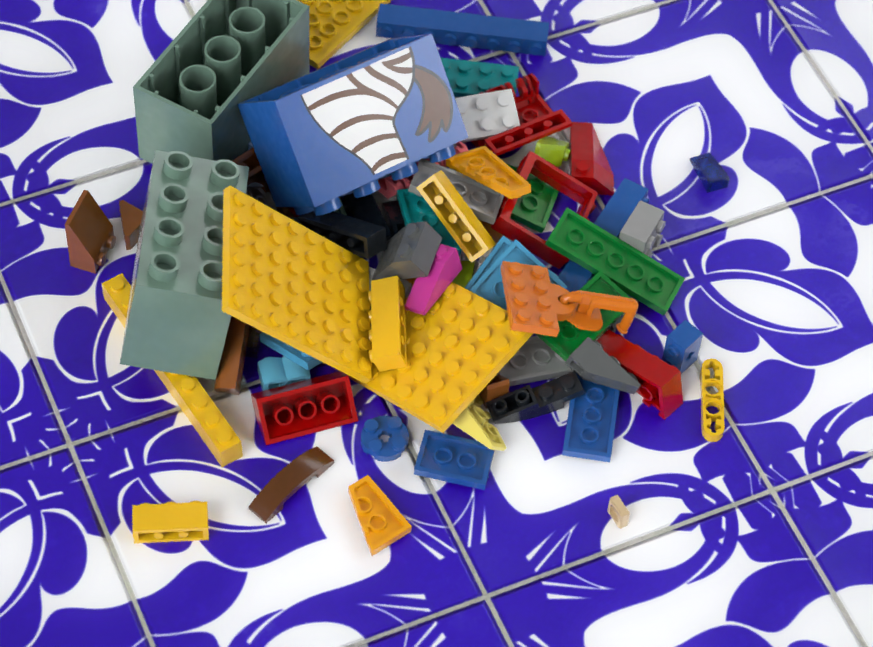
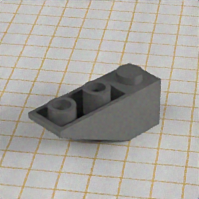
M589 337L584 340L565 362L582 379L633 395L641 386L635 375L630 372L627 373L615 357L609 356L603 351V347L598 341L592 340Z

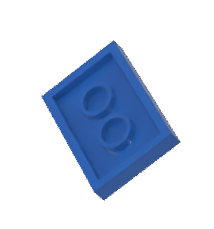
M425 430L414 468V475L485 490L495 450L489 449L476 440Z

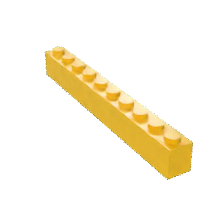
M121 273L101 284L105 301L125 328L131 285ZM154 370L221 467L243 457L241 440L196 377Z

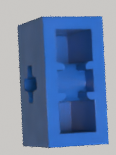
M684 320L667 336L662 360L669 365L677 367L682 374L697 360L703 333L687 320Z

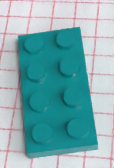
M441 58L455 98L476 95L499 85H504L507 82L511 83L516 94L517 86L515 81L518 78L519 66Z
M408 189L397 190V199L405 226L409 223L426 221L442 237L440 244L457 248L458 254L461 256L460 246L426 200L409 192Z

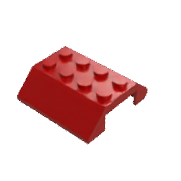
M530 73L522 78H517L515 81L519 97H516L510 82L479 93L512 89L520 125L487 139L471 142L476 148L486 146L496 156H499L573 126V123L562 109L555 112L551 110L539 95V80L533 73Z

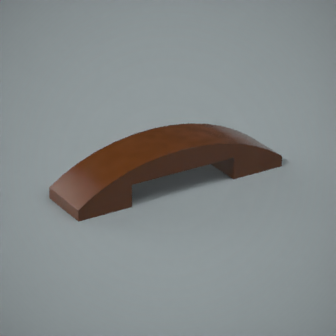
M317 446L304 452L286 465L266 484L248 506L249 510L263 522L268 523L283 509L285 501L314 476L318 478L334 464V460Z

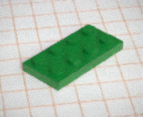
M601 271L580 289L582 291L630 298ZM600 309L603 326L599 331L578 329L567 320L558 321L559 332L557 337L536 335L566 362L568 357L587 337L597 340L624 312Z

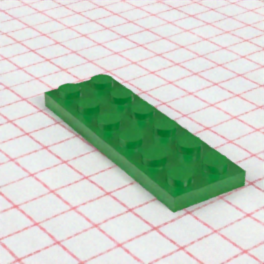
M566 208L545 243L548 247L596 275L601 271L626 294L663 316L666 314L685 280L684 277L569 208Z

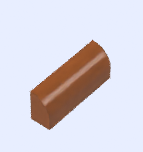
M233 316L230 319L214 390L218 393L240 395L250 325Z

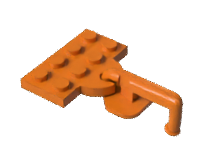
M503 261L500 267L510 329L513 331L557 337L559 332L558 321L567 320L578 329L599 331L603 326L600 309L624 312L621 322L616 324V329L622 334H627L638 310L639 304L633 298L582 290L569 292L560 285L550 282L548 268L508 261Z

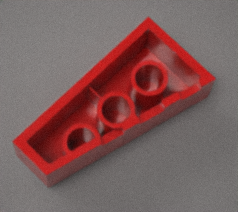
M607 330L596 340L602 345L603 351L609 356L615 357L627 373L630 372L636 376L638 383L641 385L637 393L644 398L642 402L649 408L652 405L660 411L658 415L664 420L683 404L681 371L677 367L669 365L658 356L652 355L642 349L641 346L633 344L622 335L616 334L611 330Z

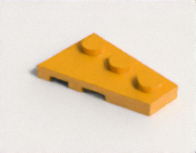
M369 475L348 487V493L371 556L412 531V526Z

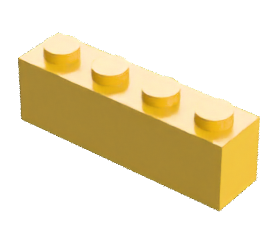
M442 170L433 174L416 187L471 263L496 245L493 238Z
M398 275L372 280L371 290L368 291V298L371 304L368 316L372 328L368 332L370 342L372 343V349H369L370 361L376 365L379 372L407 367L405 287Z

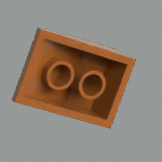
M83 190L65 222L70 266L96 274L99 267L105 264L109 249H113L116 236H114L113 225L90 192Z

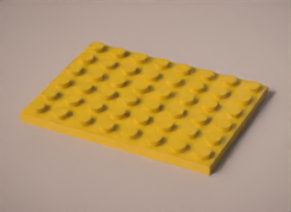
M232 186L223 190L222 311L365 384L371 381L372 363L369 358L371 342L368 333L371 329L368 311L370 310L368 291H370L369 262Z

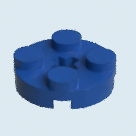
M378 416L368 419L364 423L361 431V446L363 451L367 455L369 453L374 456L375 460L382 462L396 460L408 448L409 432L400 417ZM387 435L390 438H388V442H384L379 437Z

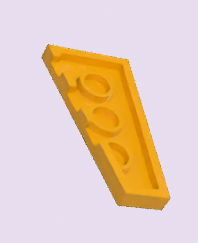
M486 146L459 153L446 159V166L510 199L520 198L531 193V184Z

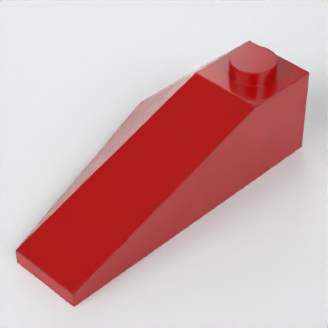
M572 122L573 126L570 127L569 149H571L569 158V175L598 192V195L613 196L614 175L593 124Z

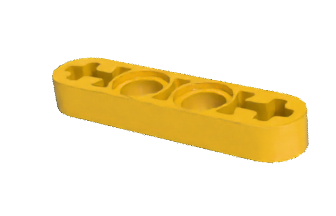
M707 359L702 363L700 372L701 429L704 439L709 442H717L722 438L725 428L723 367L720 361ZM709 368H713V378H710ZM713 386L717 388L718 393L710 394L706 391V388ZM715 406L719 412L711 414L706 408ZM711 422H715L716 433H713L710 429Z

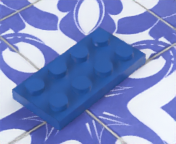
M577 374L585 394L570 400L562 455L610 463L620 390L584 380Z

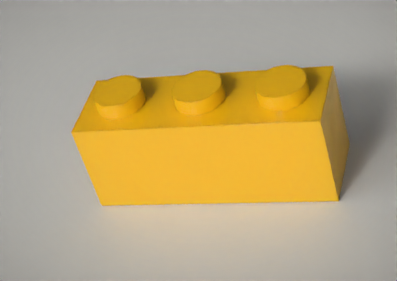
M190 501L189 503L166 502L164 504L141 503L139 505H132L134 544L209 540L207 502Z

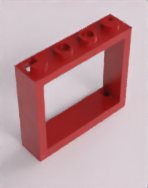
M529 151L520 161L516 172L525 180H527L531 173L580 204L577 214L590 221L588 215L596 207L594 202L598 192L534 152ZM504 196L496 220L490 227L512 241L518 240L528 251L560 269L570 259L545 245L546 241L509 219L518 198L510 199Z

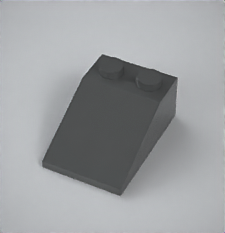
M426 221L407 224L387 241V249L382 252L372 280L397 275L400 279L427 277L442 237Z

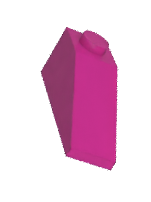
M444 244L439 245L428 276L416 278L405 304L406 310L426 315L463 269L457 248Z

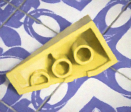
M478 394L452 424L489 449L504 451L507 447L498 429L489 423L488 420L491 416L489 412L482 409L481 405L484 402Z

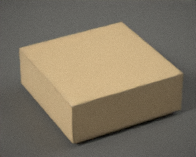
M615 495L609 500L607 512L618 528L622 529L628 526L630 512L619 496Z

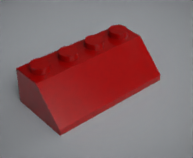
M341 371L251 394L255 416L265 445L358 421L349 375Z

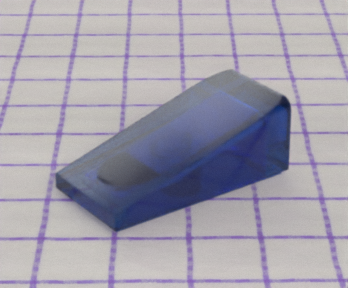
M710 152L689 159L707 193L728 187L729 176Z

